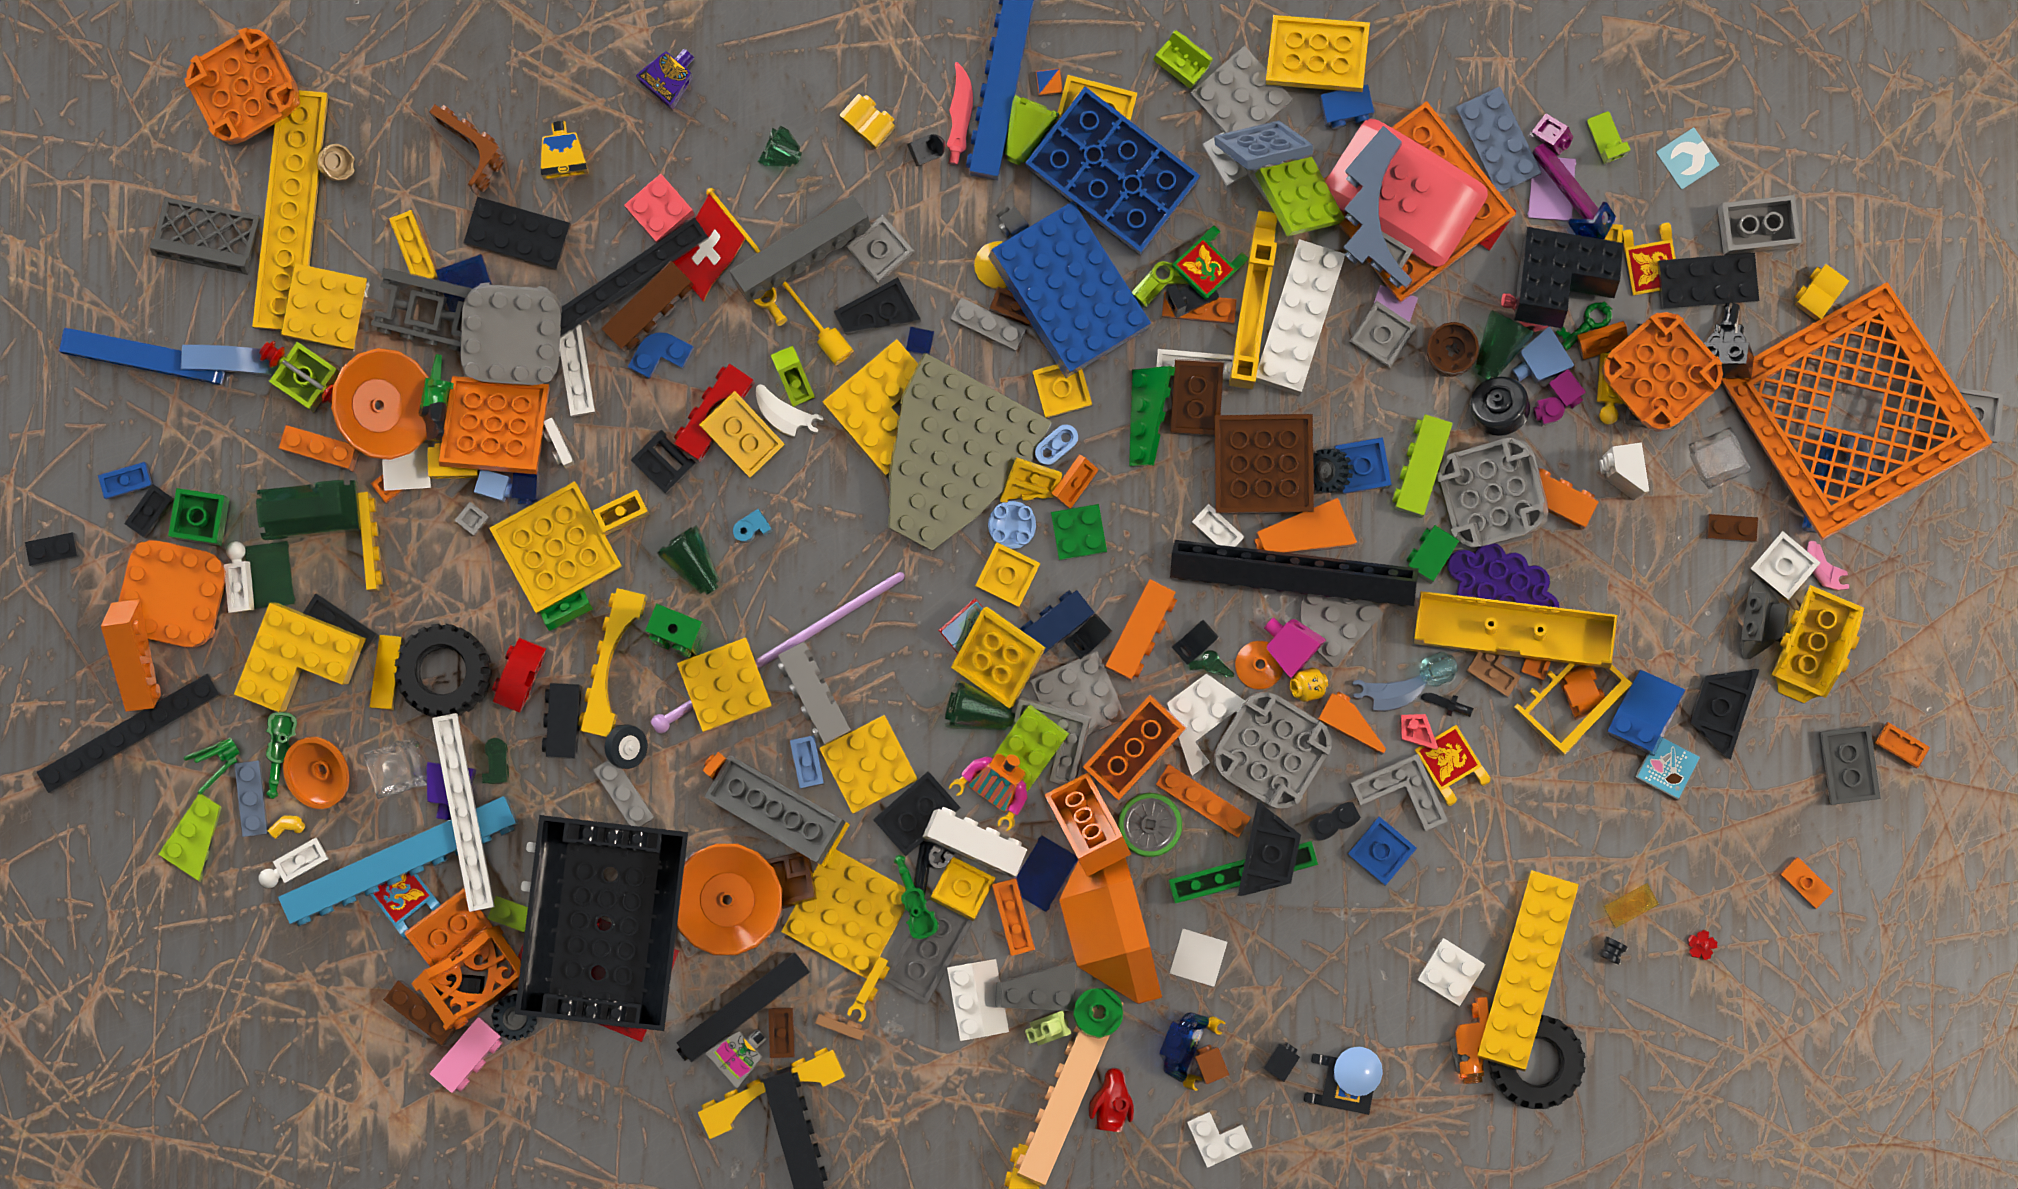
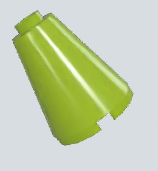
M1015 95L1012 102L1004 154L1008 156L1007 160L1017 165H1020L1021 161L1026 163L1057 120L1059 113L1055 110L1050 111L1046 109V106Z

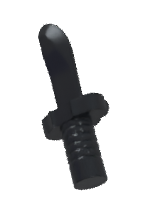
M1424 693L1421 695L1422 700L1447 708L1446 715L1452 716L1453 711L1471 717L1474 710L1472 707L1458 703V696L1453 695L1451 700L1434 693Z

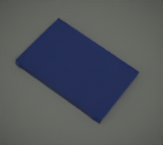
M1041 835L1016 877L1022 898L1047 912L1075 863L1078 862L1076 855Z

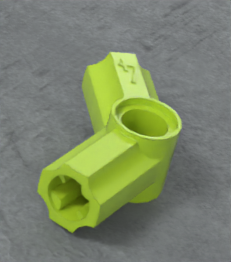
M1158 262L1134 288L1132 294L1139 305L1146 308L1166 285L1188 284L1171 267L1173 263ZM1156 270H1166L1168 278L1164 280L1158 278Z

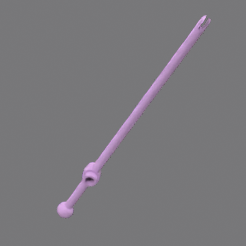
M902 572L896 573L755 660L757 668L760 669L778 658L779 654L804 642L901 582L905 575ZM691 700L665 716L663 714L655 715L651 720V724L656 732L665 733L669 729L670 723L693 710Z

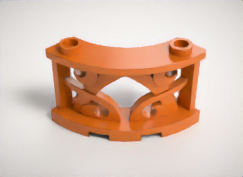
M499 925L483 930L474 940L461 949L463 954L459 957H454L453 961L449 957L425 969L411 983L416 991H422L443 1021V1028L445 1030L453 1027L456 1030L460 1029L468 1022V1019L490 1007L511 990L518 989L521 961L502 936L504 932ZM493 943L496 944L503 955L496 958ZM477 956H481L483 958L482 963L486 962L487 959L488 963L476 965L474 959ZM505 960L508 961L515 971L508 979L502 977L503 972L508 971V968L504 966L497 968V965ZM464 965L476 972L488 970V978L482 994L457 991L462 982L460 968ZM449 975H454L457 979L450 988L449 986L452 984V981H448L446 978ZM495 983L500 986L493 991ZM436 989H438L443 994L440 996ZM449 997L453 998L450 1001L451 1009L454 1005H458L461 1007V1010L453 1014L444 1001ZM467 1002L475 1004L468 1007Z

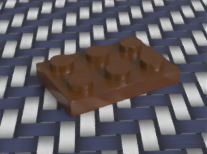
M1175 359L1171 432L1215 435V415H1221L1224 361Z

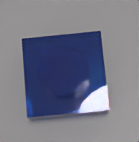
M910 327L906 350L910 353L920 355L927 353L930 355L934 331Z

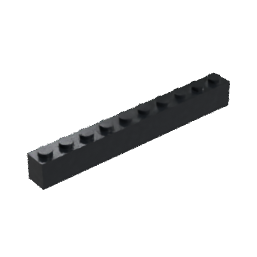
M1175 540L1171 556L1170 577L1180 580H1197L1204 583H1222L1229 586H1247L1254 589H1273L1279 592H1298L1304 595H1323L1329 598L1340 597L1350 600L1372 601L1374 603L1414 606L1419 568Z

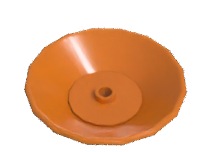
M376 348L357 354L342 367L333 385L331 409L337 429L351 447L371 458L392 460L412 453L427 438L426 424L423 418L419 416V408L425 379L429 377L415 360L400 351ZM376 401L380 403L379 410L375 407Z
M714 844L696 851L685 862L677 928L694 947L713 955H739L758 947L773 932L782 911V887L774 868L758 852L740 844ZM726 895H730L732 898V902L728 905L723 902V898Z

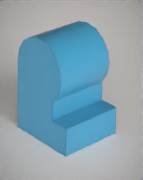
M759 509L738 521L733 527L734 537L742 543L751 542L760 531L765 536L773 531Z

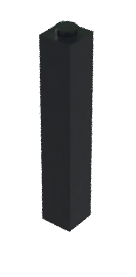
M793 953L676 1042L679 1046L676 1049L684 1061L689 1059L690 1062H694L807 976L810 970L797 953Z

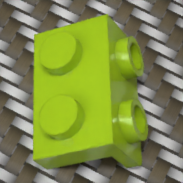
M1175 30L1165 45L1156 53L1153 60L1191 89L1205 74L1213 58L1206 51L1192 43L1185 35Z

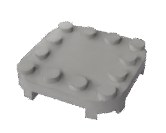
M489 282L481 283L472 289L466 296L462 309L461 362L465 369V374L475 380L494 383L538 385L551 381L557 372L560 360L561 302L548 288L542 286L538 288L490 285Z
M1501 438V440L1454 452L1448 455L1442 463L1440 471L1437 473L1438 482H1441L1453 528L1451 529L1452 534L1462 544L1470 547H1481L1531 534L1546 524L1548 503L1535 455L1527 442L1515 438Z
M1256 692L1249 696L1242 704L1217 745L1214 754V765L1226 780L1267 805L1278 809L1289 808L1298 804L1303 798L1302 796L1326 756L1329 755L1332 747L1331 735L1321 721L1278 695L1270 692Z

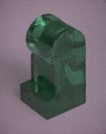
M491 738L486 742L484 748L488 756L489 773L482 774V783H510L508 746L505 741L499 738Z

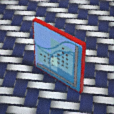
M976 598L939 629V632L957 654L983 609V606Z

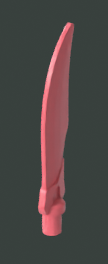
M958 62L955 63L956 85L949 110L952 118V129L947 147L949 152H951L948 162L951 165H958L960 154L967 149L966 135L973 108L971 81L966 71Z

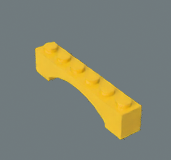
M1253 239L1250 247L1229 386L1253 390L1256 382L1263 323L1277 247L1275 242Z
M617 588L616 593H611L608 604V607L612 608L610 617L606 616L604 619L602 631L606 632L604 640H599L596 654L600 656L598 664H593L590 678L594 680L592 688H587L584 702H588L586 712L582 711L579 718L578 726H582V732L607 738L611 730L615 728L618 715L612 713L608 697L610 664L615 649L626 630L636 620H642L647 596L644 594Z
M827 1047L813 1053L815 1058L807 1062L805 1058L791 1063L793 1073L798 1072L800 1082H819L824 1087L846 1077L834 1049L828 1051ZM760 1079L746 1084L748 1089L740 1093L735 1089L724 1094L725 1100L716 1103L715 1099L701 1105L703 1110L699 1111L698 1115L709 1139L733 1129L732 1123L737 1115L751 1101L766 1092L764 1083H761Z

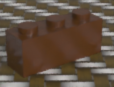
M398 980L383 999L440 1045H446L456 1032L455 1027L445 1030L443 1028V1021L429 1001L403 980Z

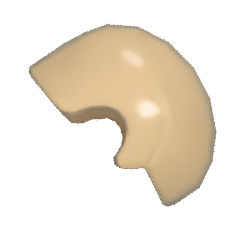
M327 145L319 153L318 168L324 177L332 181L346 180L355 171L353 168L355 158L343 145Z

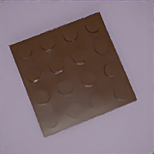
M1313 414L1215 415L1216 513L1314 512Z

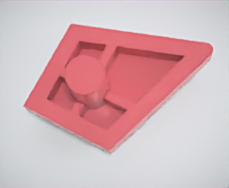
M1426 714L1401 715L1402 740L1430 749H1438Z

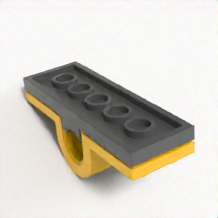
M731 755L726 759L705 795V798L823 867L827 865L850 825Z

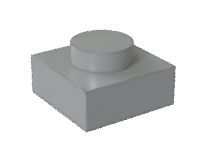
M469 502L455 521L473 536H476L490 517Z

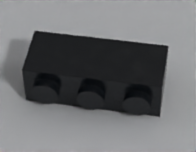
M550 683V689L545 690V703H549L548 713H544L543 727L547 728V738L543 737L542 752H546L547 758L578 759V723L582 686L579 684Z

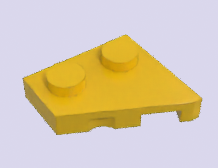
M1016 457L1004 491L999 497L1000 502L1006 503L1010 499L1022 498L1024 501L1032 500L1036 497H1054L1051 493L1061 481L1062 472Z

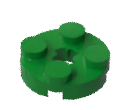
M1089 989L1082 993L1075 1003L1073 1012L1075 1023L1087 1036L1097 1039L1109 1036L1119 1028L1122 1022V1002L1109 989ZM1097 1006V1009H1099V1006L1104 1009L1103 1015L1105 1017L1103 1019L1099 1017L1095 1019L1093 1017L1094 1012L1092 1009Z

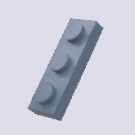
M261 761L236 763L235 773L242 837L269 834L267 831L268 824Z

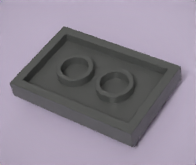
M1864 726L1820 732L1830 805L1881 799L1871 727Z

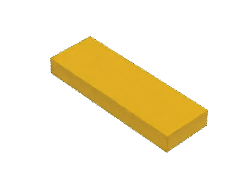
M409 210L389 218L409 272L437 279L438 275L413 211Z

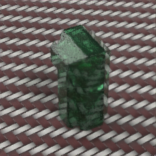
M344 480L316 482L314 483L315 487L308 484L257 490V495L261 497L256 499L259 528L264 527L265 533H260L261 538L266 541L361 531L358 482L356 480H349L350 485H344Z

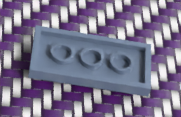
M1501 87L1495 88L1456 107L1490 181L1500 193L1541 175L1542 172Z

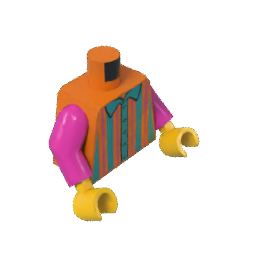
M996 754L993 758L987 756L972 761L961 773L962 777L951 782L949 790L954 784L960 785L961 790L956 794V796H959L963 793L965 783L968 781L969 784L967 786L1004 813L1007 810L1009 811L1007 815L998 820V827L1002 825L1004 819L1009 821L1010 825L1006 830L1008 831L1014 827V816H1018L1027 800L1026 783L1023 781L1026 773L1018 767L1020 760L1017 756L1010 754L1004 757L1002 754Z

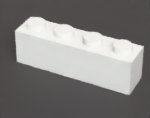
M942 807V810L937 809L933 811L922 838L1008 877H1015L1027 851L1026 848L1021 847L1022 842L1010 837L1008 840L999 837L1000 832L987 827L984 830L977 827L978 822L965 817L962 820L955 817L956 812L948 808Z

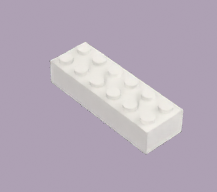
M1299 239L1259 362L1256 382L1300 396L1345 258L1344 253Z

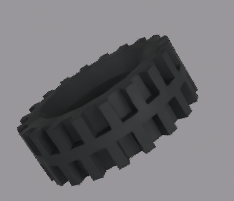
M1541 1015L1535 1039H1544L1553 1044L1560 1057V1068L1557 1075L1546 1084L1531 1085L1522 1080L1515 1068L1488 1061L1491 1070L1490 1076L1493 1078L1498 1091L1509 1101L1530 1109H1549L1550 1107L1562 1104L1567 1098H1571L1576 1088L1580 1087L1582 1083L1581 1078L1586 1069L1584 1067V1058L1586 1056L1581 1047L1582 1043L1576 1037L1571 1027H1568L1559 1019Z

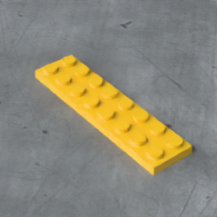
M1531 870L1477 1057L1525 1072L1579 884Z

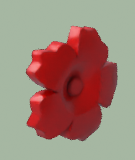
M1702 930L1697 933V937L1690 935L1688 938V945L1692 947L1689 950L1691 957L1699 958L1702 956L1704 960L1711 959L1713 954L1711 949L1718 947V942L1713 937L1709 938V931Z

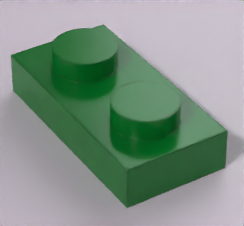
M582 588L540 611L546 627L551 631L593 608Z

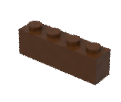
M670 261L601 329L624 352L627 349L631 351L639 344L640 340L638 338L645 332L647 334L650 333L658 325L656 321L662 315L666 317L674 310L675 306L673 304L680 298L684 300L693 291L691 287L694 284Z

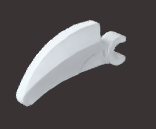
M760 384L756 387L758 407L764 418L775 429L790 437H795L797 430L802 427L808 428L810 433L818 434V429L811 424L813 421L823 423L824 418L821 415H811L790 406L774 396L764 385Z

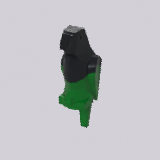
M439 354L435 355L430 379H425L419 408V416L423 418L426 424L427 440L433 442H441L444 435L443 424L446 418L448 394L454 386V383L441 380L442 355Z

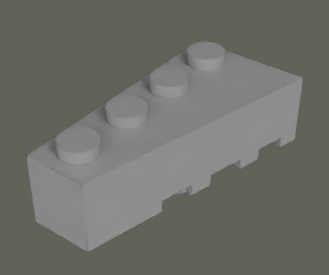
M802 642L779 654L778 656L782 663L778 664L784 677L789 675L793 683L789 687L796 699L801 698L804 704L801 710L806 720L812 719L815 725L812 731L817 741L823 740L826 745L850 733L851 730L806 643Z

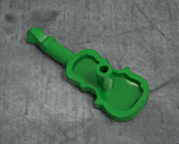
M275 712L267 718V729L265 732L269 733L270 742L267 743L266 758L271 762L269 790L266 795L270 799L278 796L277 787L281 764L284 763L285 755L291 747L289 745L290 737L296 736L297 720L295 716L286 712Z
M898 855L894 863L898 865L899 874L906 890L901 896V901L905 906L904 909L910 915V919L906 921V924L909 925L910 934L916 939L931 937L939 929L935 912H930L927 909L924 891L920 888H915L909 869L905 865V857Z

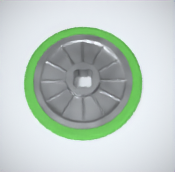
M1143 793L1133 797L1125 804L1119 815L1118 828L1132 852L1144 857H1156L1167 853L1176 845L1182 832V818L1177 806L1167 797L1157 793ZM1146 820L1155 821L1154 830L1145 828Z

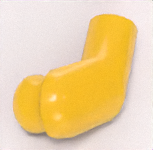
M284 815L267 831L276 839L285 830H294L295 833H301L305 829V823L298 816Z

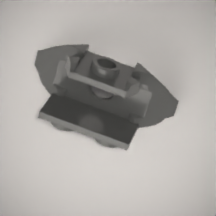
M1757 579L1751 585L1750 592L1748 593L1741 638L1742 656L1749 659L1767 649L1774 641L1781 642L1786 633L1788 614L1791 608L1788 604L1782 602L1780 604L1766 584Z

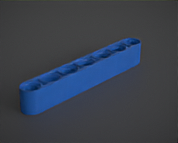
M70 328L63 329L59 347L60 353L223 385L225 371L181 370V350Z

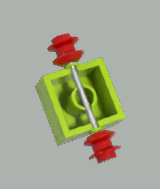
M275 341L271 343L266 342L259 352L261 355L260 361L269 360L270 368L278 364L280 365L269 380L271 384L313 413L321 401L322 404L327 402L332 404L333 385L340 373L338 369L299 342H296L286 357H284L285 348L277 349Z

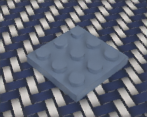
M1279 120L1214 136L1215 145L1247 170H1258L1261 166L1269 164L1279 165L1282 161L1290 159L1299 160L1306 155L1313 154V144Z

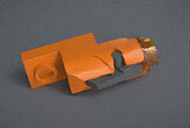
M1487 997L1475 998V1003H1471L1472 1016L1477 1018V1023L1459 1024L1455 1037L1449 1042L1456 1068L1460 1072L1463 1084L1482 1083V1076H1485L1483 1068L1484 1059L1477 1057L1489 1017Z

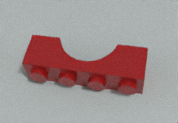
M730 363L726 368L723 366L715 377L717 382L713 388L709 386L701 397L704 401L700 407L695 406L688 416L690 421L685 428L681 426L674 436V439H676L675 446L698 462L702 461L714 443L700 424L734 391L744 400L755 384L754 379Z

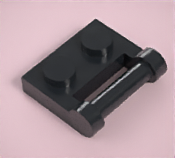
M660 430L631 461L667 494L697 463L692 458L688 459L666 437L667 434ZM658 444L682 465L678 471L654 449Z

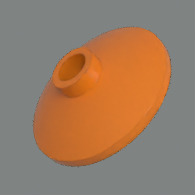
M1266 641L1248 643L1239 651L1236 657L1235 669L1237 676L1243 684L1252 689L1262 690L1270 688L1279 681L1283 674V668L1267 650L1269 642ZM1262 660L1265 663L1264 668L1258 669L1255 665L1256 661Z

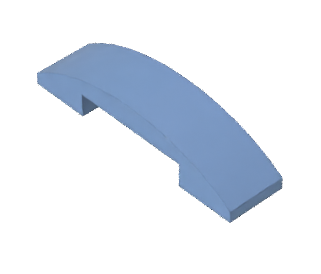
M182 345L181 370H213L273 376L280 365L278 364L270 368L269 360L266 359L261 362V355L259 354L261 349L221 345Z

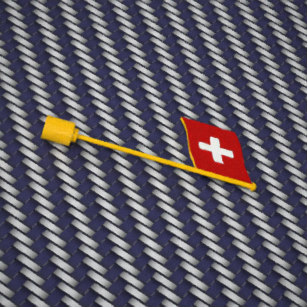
M713 188L707 189L706 194L708 197L695 217L709 239L673 262L694 284L692 288L703 302L713 284L732 263L745 239L756 253L761 251L714 193L715 189ZM785 281L782 285L820 331L817 344L835 366L845 361L854 352L853 348L836 328L830 329L827 327L824 329Z

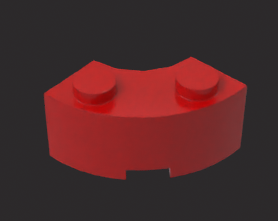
M521 638L518 639L515 646H509L505 659L508 661L501 678H496L492 687V691L496 692L493 699L494 703L519 713L521 712L542 666L546 648Z

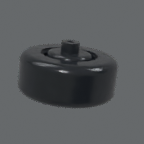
M1493 377L1482 382L1474 390L1470 399V410L1473 420L1480 430L1490 435L1503 436L1519 430L1525 424L1530 414V402L1525 388L1518 381L1509 377Z

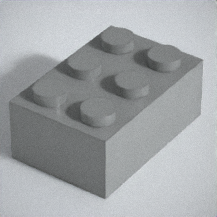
M1795 195L1722 203L1718 207L1724 255L1796 248L1801 243Z

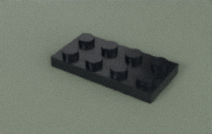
M477 196L464 244L558 270L571 223Z
M1755 253L1657 261L1662 310L1760 301Z

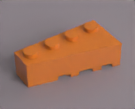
M140 599L111 603L101 624V629L125 711L152 709L161 696V690L156 682Z

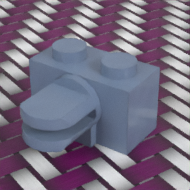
M1852 431L1854 433L1865 435L1861 431ZM1845 435L1842 439L1843 447L1853 449L1855 438ZM1859 439L1856 450L1870 453L1867 441ZM1885 451L1874 454L1887 458ZM1845 453L1846 462L1841 464L1849 465L1851 454ZM1855 455L1852 466L1866 470L1868 458ZM1872 459L1869 471L1883 474L1885 462ZM1890 465L1888 466L1887 474L1891 472ZM1833 467L1836 480L1845 481L1847 470ZM1851 471L1848 483L1861 485L1864 474ZM1868 475L1866 483L1876 481L1879 478ZM1838 485L1839 490H1842L1843 486Z

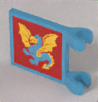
M410 873L401 876L402 881L392 886H388L387 883L378 886L380 891L372 894L371 897L396 927L400 935L404 939L409 940L404 933L409 927L404 921L426 903L432 911L442 904L432 894L418 874L411 876Z

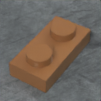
M825 1011L824 1015L818 1014L815 1024L855 1039L863 1040L866 1031L861 1030V1024L848 1020L847 1024L838 1021L839 1016Z

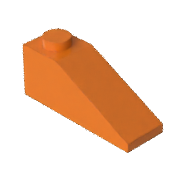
M1337 692L1336 695L1330 694L1317 720L1379 754H1384L1386 748L1356 706L1349 702L1351 698L1341 692Z

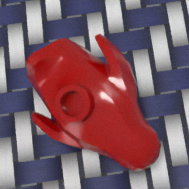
M1111 1068L1106 1072L1102 1087L1090 1101L1089 1117L1093 1119L1096 1115L1097 1124L1095 1128L1098 1130L1122 1132L1126 1116L1129 1122L1133 1120V1101L1128 1092L1124 1073L1118 1068Z

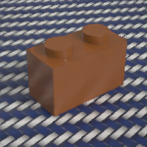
M1209 1044L1197 1049L1198 1054L1193 1057L1205 1084L1230 1075L1218 1047L1212 1048V1045Z

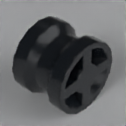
M1606 936L1604 940L1605 945L1603 949L1599 950L1598 955L1620 965L1622 962L1621 956L1627 951L1628 947Z

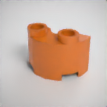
M1579 665L1572 668L1559 682L1562 691L1567 697L1575 720L1589 715L1605 698L1603 690L1596 687L1594 680L1597 677L1591 666L1586 668L1585 665Z

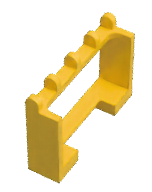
M1569 663L1558 676L1549 670L1546 675L1552 682L1541 693L1537 692L1534 688L1529 691L1535 699L1526 709H1523L1519 704H1516L1514 708L1521 714L1520 717L1564 757L1581 739L1583 734L1632 686V682L1613 665H1611V668L1604 669L1619 684L1562 743L1555 739L1529 713L1576 664Z

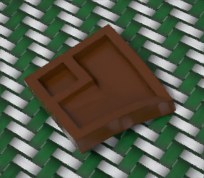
M796 852L766 860L774 868L782 887V910L817 899L810 858Z

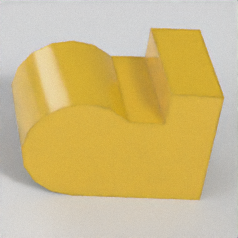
M1258 211L1252 241L1253 239L1274 242L1277 223L1275 213Z

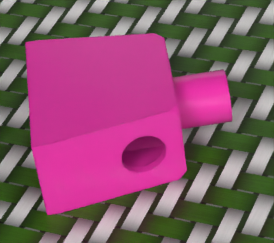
M1273 617L1264 627L1274 637L1267 645V650L1290 678L1303 668L1326 641L1324 637L1296 619H1291L1283 626Z

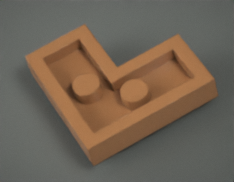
M1478 652L1466 672L1505 697H1509L1521 678L1520 675L1501 664L1506 655Z

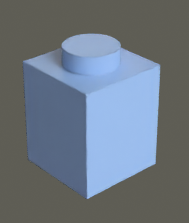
M480 470L474 493L505 503L506 497L510 498L512 495L514 484H511L512 479L508 476L488 470Z

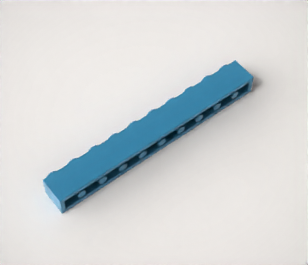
M506 796L476 808L483 845L492 841L491 836L497 833L503 836L515 830L513 826L519 824ZM452 820L279 896V901L289 924L297 923L298 927L312 921L310 917L318 913L321 917L333 912V907L342 903L344 907L356 902V896L363 893L369 896L380 891L378 886L387 883L388 886H392L402 881V875L410 873L411 876L425 871L423 866L430 863L433 866L439 865L447 861L446 856L453 853L458 856Z

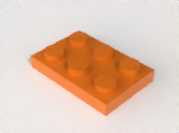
M464 888L404 933L428 965L432 967L449 957L452 960L462 952L461 949L474 940L483 930L494 926L482 910L469 912Z

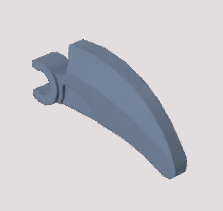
M1419 675L1409 680L1391 683H1365L1362 680H1355L1352 686L1361 687L1362 692L1353 694V699L1370 698L1373 701V711L1386 712L1396 710L1414 701L1425 688L1428 678L1426 675Z

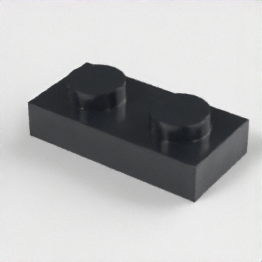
M152 484L124 524L146 538L174 498Z
M73 532L25 542L28 562L31 567L79 557L76 536Z

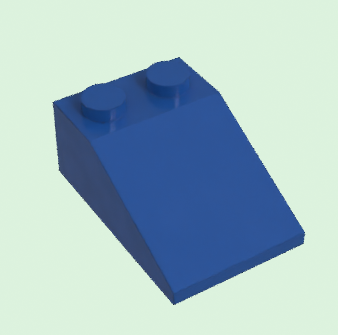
M1640 670L1607 731L1609 736L1655 756L1686 690Z

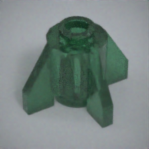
M779 126L777 130L772 128L769 140L757 162L765 166L791 167L792 164L796 165L801 158L800 145L788 129Z

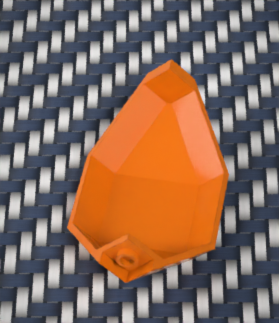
M1126 857L1088 877L1078 861L1059 899L1076 966L1137 1004L1162 998L1148 936Z

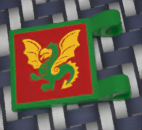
M1215 225L1171 265L1205 300L1248 260V257L1241 252L1230 263L1210 244L1221 232Z

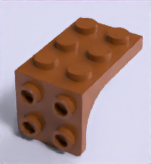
M434 104L429 113L435 122L479 151V166L470 179L468 186L476 195L480 191L484 192L490 185L491 180L489 178L493 172H498L505 162L503 160L504 154L495 142V139L485 132L479 134L472 123L464 118L461 121L458 120V117L454 115L455 113L445 105H442L440 108Z

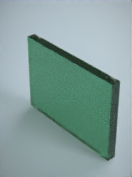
M288 541L245 546L246 561L250 562L254 609L268 608L269 603L275 602L281 605L295 604L296 599L294 597Z

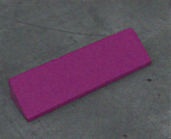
M1543 143L1537 146L1532 152L1534 158L1588 226L1593 228L1605 219L1603 213L1549 145Z

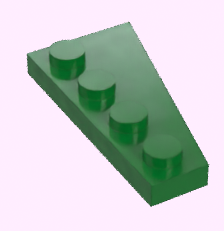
M1164 366L1132 369L1129 466L1143 467L1154 466L1161 436L1158 433L1159 426L1162 421L1164 422L1166 414L1163 411L1166 397L1169 398L1171 387H1168L1170 376H1174L1176 367Z

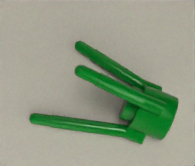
M231 738L225 741L222 740L215 745L184 757L185 761L196 758L194 762L199 763L217 754L221 762L227 761L198 790V794L201 795L231 765L237 762L235 756L239 755L240 752Z

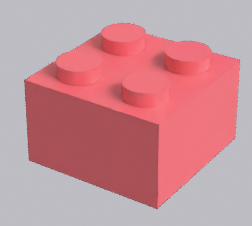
M662 174L658 175L624 204L629 214L655 243L671 234L695 215L693 209Z

